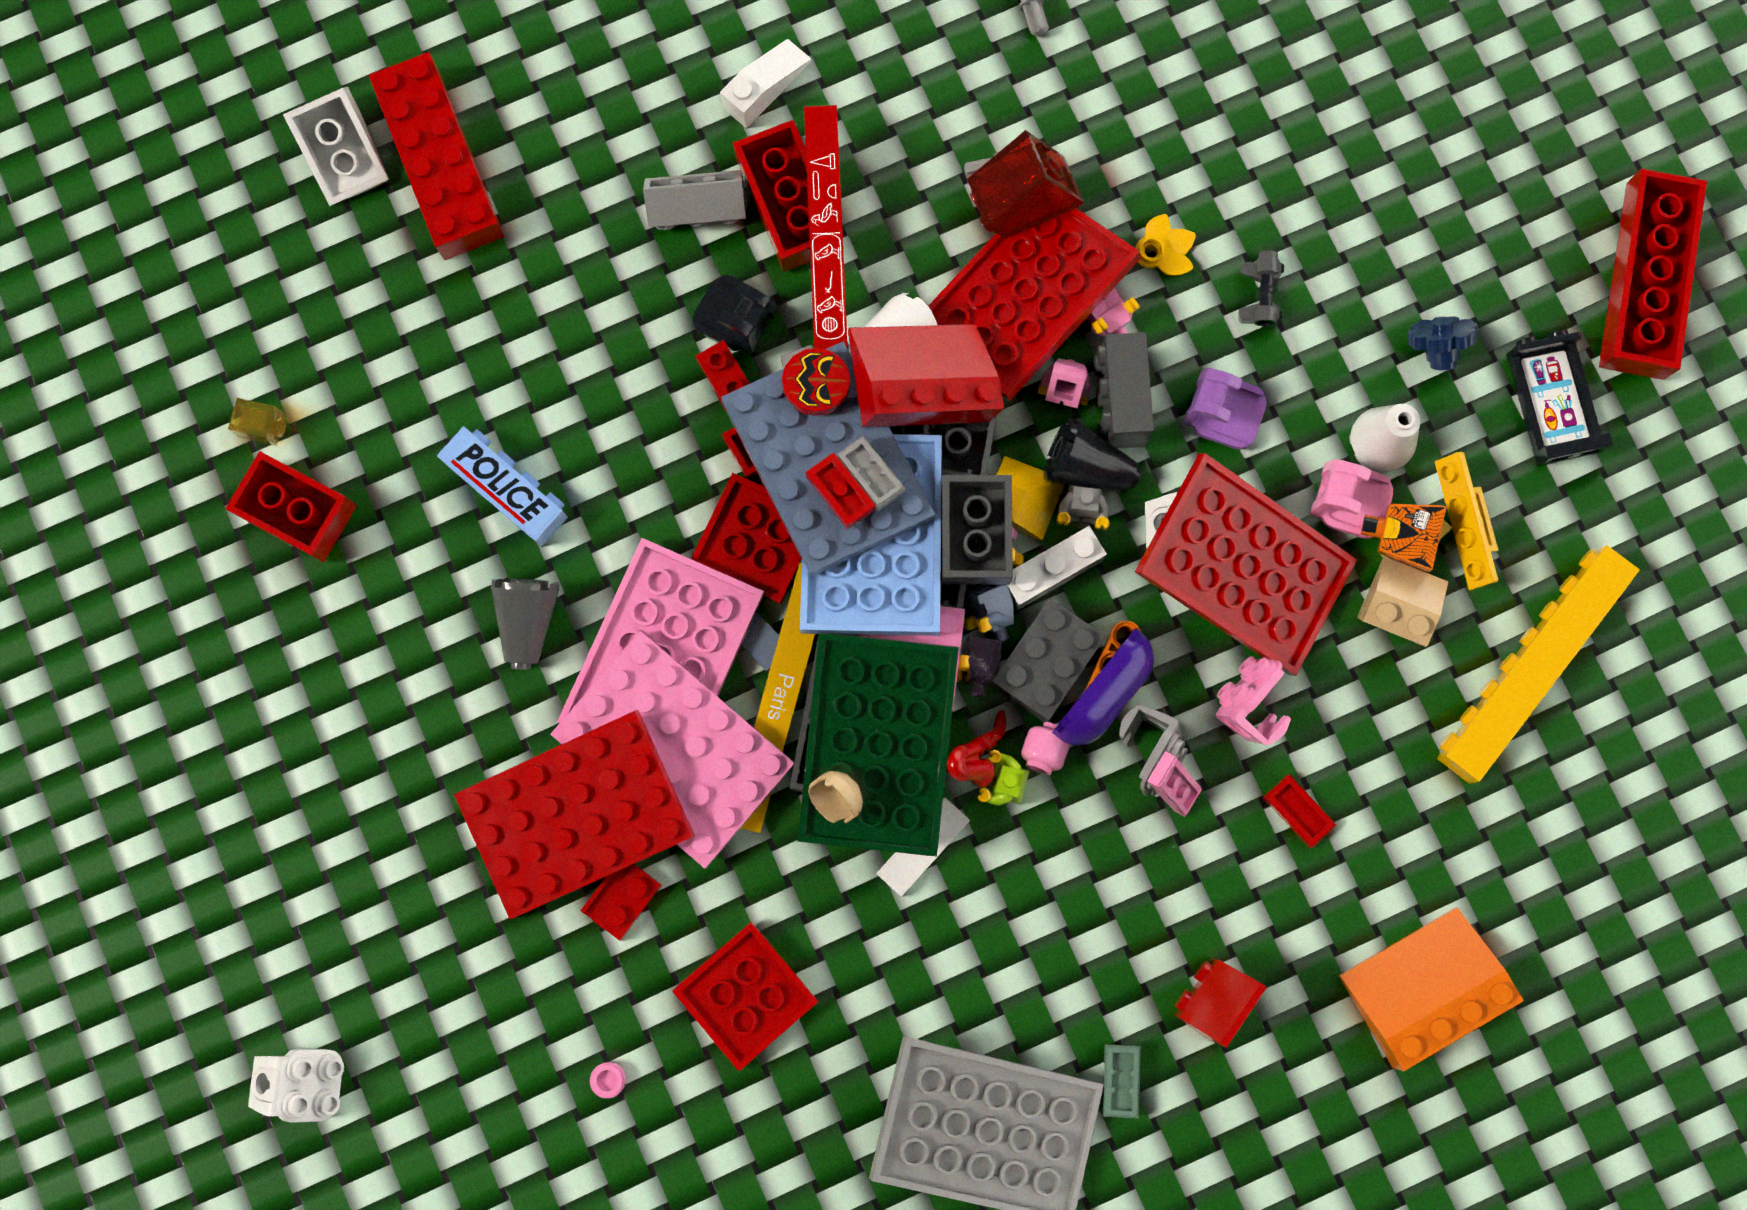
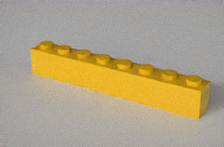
M1608 545L1596 551L1590 549L1582 557L1578 564L1582 568L1577 575H1570L1559 588V591L1562 592L1561 596L1556 602L1550 601L1539 614L1542 621L1536 628L1532 626L1525 632L1519 641L1522 647L1516 655L1511 653L1502 662L1499 669L1503 672L1497 680L1491 679L1480 691L1479 695L1483 697L1476 707L1471 705L1463 713L1459 720L1463 724L1456 733L1450 732L1441 742L1439 748L1442 749V752L1437 759L1467 783L1471 784L1481 781L1640 571V569Z

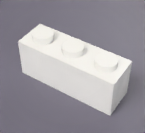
M1090 526L1013 569L1012 581L1007 586L1016 611L1103 562L1107 554Z

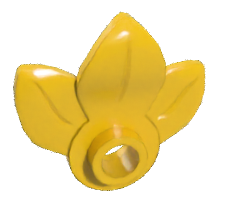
M1167 214L1156 216L1147 223L1144 237L1136 244L1135 248L1141 254V259L1138 263L1145 268L1157 267L1164 274L1170 276L1186 274L1193 269L1191 261L1185 255L1191 249L1196 234L1185 229H1171ZM1145 250H1154L1156 256L1148 257L1145 254Z

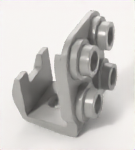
M1136 705L1122 719L1119 736L1123 739V744L1128 747L1143 720L1164 731L1139 775V778L1142 779L1140 789L1143 795L1147 797L1149 795L1155 796L1159 794L1147 780L1164 752L1166 751L1176 756L1182 763L1188 749L1184 748L1185 742L1181 740L1182 731L1177 719L1148 707Z

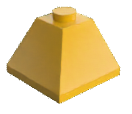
M1004 456L996 475H1012V527L1019 533L1042 541L1065 484L1046 481L1043 470Z

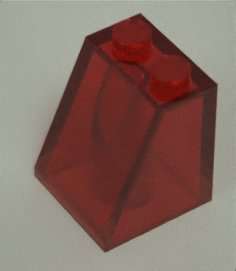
M1026 130L967 178L972 191L970 197L980 211L981 217L979 219L982 226L988 232H995L1005 239L1084 204L1064 155Z

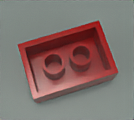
M259 451L225 509L324 563L357 505L342 494Z

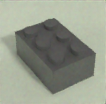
M1146 332L1107 334L1102 346L1097 347V355L1094 356V374L1100 375V387L1096 388L1097 407H1103L1102 419L1098 423L1099 436L1117 449L1145 447L1154 432Z
M942 475V584L1010 585L1013 578L1012 475Z
M1049 598L990 686L1042 722H1048L1106 636Z

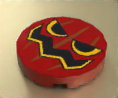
M821 348L804 349L793 355L784 367L782 374L784 396L796 410L803 414L812 416L829 414L843 403L848 396L850 388L849 370L842 358L830 350Z

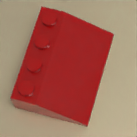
M975 324L850 327L848 329L862 427L989 422L1004 409L999 376Z

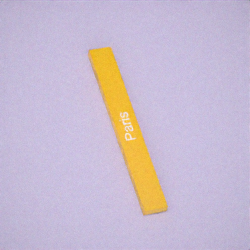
M799 563L754 724V728L781 752L784 749L815 634L800 633L802 563ZM771 793L741 827L742 829L756 833L761 832Z

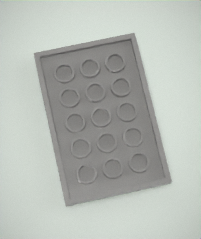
M903 1036L869 1179L878 1183L1000 1210H1076L1104 1084Z

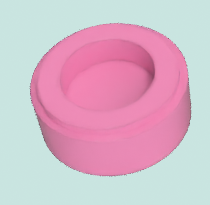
M605 1062L598 1065L590 1076L591 1089L601 1098L615 1097L624 1089L626 1084V1074L623 1068L614 1062Z

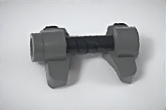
M1261 251L1258 253L1256 262H1245L1242 265L1240 275L1249 277L1261 284L1260 302L1238 310V320L1240 323L1269 327L1276 325L1277 321L1282 319V311L1279 310V305L1273 304L1272 300L1274 283H1277L1281 274L1284 273V264L1280 263L1277 252Z

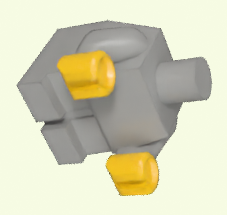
M1069 485L1067 494L1059 504L1056 523L1068 525L1069 523H1079L1082 520V524L1095 525L1096 529L1103 528V530H1106L1109 527V507L1105 497L1102 496V489Z

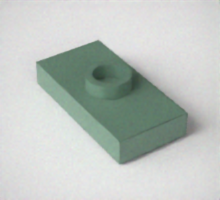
M1105 1044L1103 1117L1139 1118L1140 1046Z

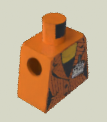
M1389 504L1385 519L1369 515L1364 516L1360 534L1380 538L1378 554L1419 570L1431 572L1447 506Z

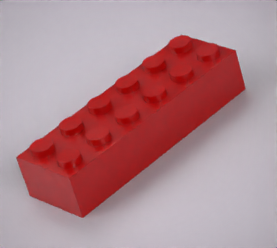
M427 52L368 75L435 248L444 261L505 237L439 69L431 54Z
M1641 168L1626 183L1599 368L1665 380L1680 370L1707 186L1706 180Z

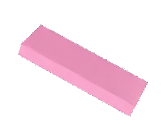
M1166 751L1147 780L1173 811L1183 817L1188 814L1202 791L1200 785L1176 756Z

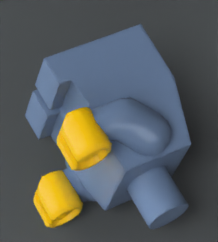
M990 584L965 594L968 604H973L975 614L964 617L963 624L965 629L973 630L978 626L979 632L992 631L996 642L1008 639L1006 627L1014 624L1013 601L1007 584Z

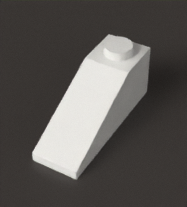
M789 39L785 40L743 68L722 89L720 95L723 109L747 129L811 63V58Z

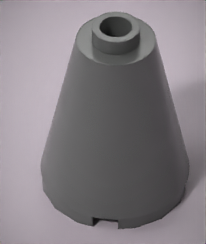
M502 578L492 579L491 590L504 661L511 663L512 669L529 670L531 669V664L539 662L559 593V582L551 583L550 588H548L549 581L511 579V582H502L501 585Z

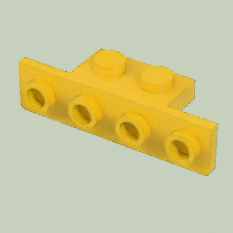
M1456 452L1435 461V466L1469 590H1475L1498 581L1491 553L1499 550L1482 488L1473 487L1465 455L1463 452Z

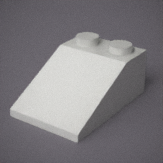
M348 87L341 88L283 114L329 206L389 180L364 118Z

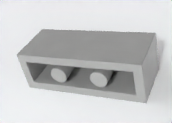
M742 170L647 178L644 180L643 193L648 227L668 230L681 224L701 227L707 225L708 222L721 221L724 224H734L739 222L740 219H746Z

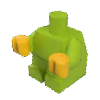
M997 750L990 751L989 755L991 757L988 760L995 765L993 777L995 781L990 782L989 789L981 788L979 790L981 794L978 795L977 799L980 802H987L993 805H1003L1009 802L1020 805L1029 770L1022 769L1020 764L1010 755L1002 754Z

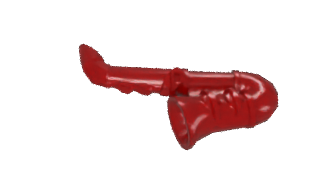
M999 710L993 730L972 739L969 743L956 746L950 752L946 766L952 778L960 782L970 781L974 786L980 788L988 786L993 780L995 774L994 765L988 759H979V755L983 754L984 750L987 751L995 747L1003 738L1006 729L1004 710Z

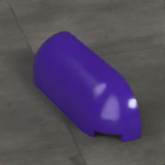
M1137 628L1132 631L1053 730L1052 733L1060 740L1071 745H1086L1099 739L1147 680L1153 668L1154 652L1151 643Z

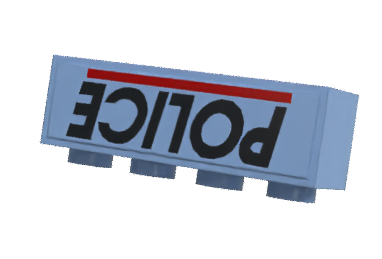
M463 426L440 451L437 457L542 547L568 518L561 510L565 504L551 492L547 496L542 494L537 489L540 483L528 472L525 471L520 475L512 467L516 463L502 450L497 454L488 447L491 441L476 429L471 433Z

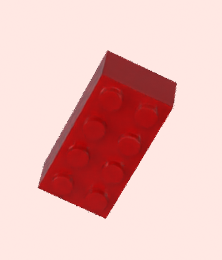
M793 119L733 143L736 160L740 170H742L745 182L783 272L811 262L806 148Z

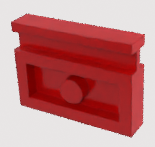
M632 864L606 876L580 911L616 939L622 941L662 884L640 867Z

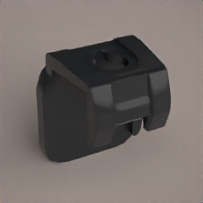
M723 275L711 283L693 314V325L700 334L716 343L724 340L729 350L738 351L742 349L749 354H753L759 339L771 319L773 320L779 308L770 297L733 276Z

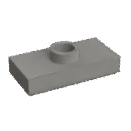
M864 436L836 454L837 458L875 504L877 512L905 493V487Z

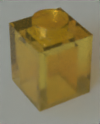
M237 398L228 430L240 438L277 446L279 437H282L286 430V415L275 406Z

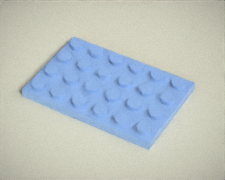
M893 434L935 513V518L812 577L802 560L800 633L940 636L942 435Z

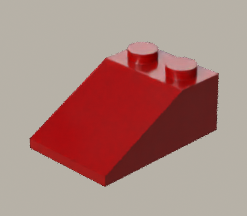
M1212 959L1210 963L1205 961L1196 972L1194 978L1198 981L1191 992L1186 989L1181 994L1175 1004L1178 1011L1174 1016L1207 1040L1227 1048L1267 987L1219 959Z

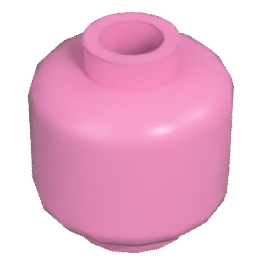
M1044 722L1043 727L1034 726L1029 729L1021 750V756L1026 761L1025 766L1045 775H1051L1052 771L1062 769L1070 744L1063 742L1052 733L1057 726L1056 724Z

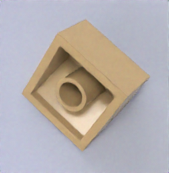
M1383 556L1357 618L1427 647L1441 617L1448 581Z

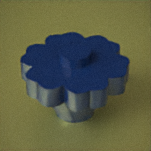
M1441 316L1435 317L1433 320H1420L1412 324L1408 331V345L1414 350L1426 349V360L1430 362V368L1434 370H1450L1455 368L1457 360L1461 357L1460 350L1467 349L1469 346L1476 344V338H1478V324L1471 319L1459 320V317Z

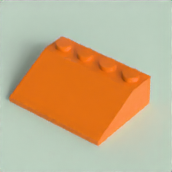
M1458 907L1338 975L1392 1068L1401 1071L1411 1068L1524 1001L1504 967Z

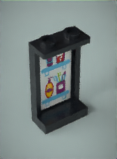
M1560 330L1549 334L1548 338L1536 340L1535 336L1527 337L1517 341L1516 346L1506 354L1537 467L1599 454L1613 446L1610 432L1602 434L1577 349V342L1582 339L1580 332L1569 334L1568 330Z

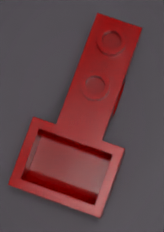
M724 340L695 356L721 404L722 396L750 384ZM735 427L722 434L723 440L746 479L758 474Z

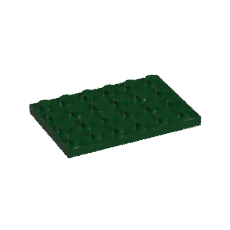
M819 632L798 842L937 857L959 647ZM828 771H837L849 775L860 788L863 799L862 810L858 816L847 823H844L845 819L835 823L828 821L811 802L808 793L810 783Z

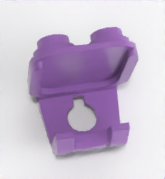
M1207 368L1199 374L1196 383L1197 389L1182 423L1194 428L1196 434L1202 438L1233 449H1245L1256 438L1266 409V397L1262 389L1243 382V379L1213 368Z

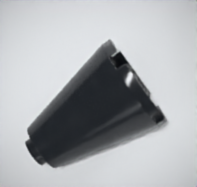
M1069 417L1067 419L1068 425L1063 423L1060 426L1047 455L1052 457L1051 467L1044 466V479L1046 481L1121 493L1127 492L1129 488H1135L1141 473L1137 469L1138 464L1135 460L1075 419Z

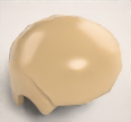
M828 771L809 785L808 793L811 802L818 812L832 823L841 819H845L844 823H847L858 816L862 810L863 799L860 788L845 773Z

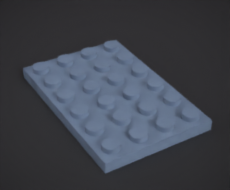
M844 342L826 349L842 358L849 370L850 388L846 400L829 414L812 416L796 410L787 401L783 393L782 374L784 369L721 397L722 404L811 577L935 518V513L889 426L862 427L852 357ZM864 436L905 487V493L878 512L876 510L847 530L808 481L805 472L830 454H838Z

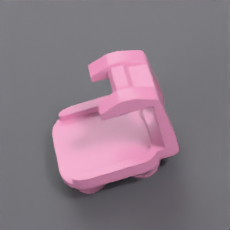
M1339 459L1326 462L1310 515L1321 518L1324 525L1329 528L1360 538H1374L1360 534L1364 516L1369 515L1385 519L1387 507L1391 504L1393 497L1391 480L1383 474L1371 471V469Z
M1251 656L1238 669L1242 679L1235 685L1232 682L1226 683L1217 693L1221 707L1216 712V718L1245 740L1270 745L1286 733L1291 718L1283 715L1275 723L1277 716L1269 713L1256 729L1245 717L1266 697L1281 679L1284 671L1282 670V663L1278 660L1255 659Z

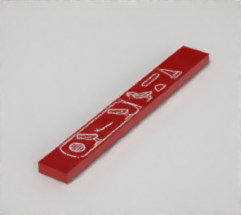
M837 105L804 106L814 348L828 349L844 342L848 349Z

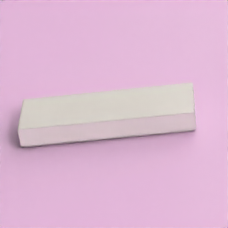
M946 798L943 799L937 857L970 821ZM895 852L876 874L902 897L937 857Z

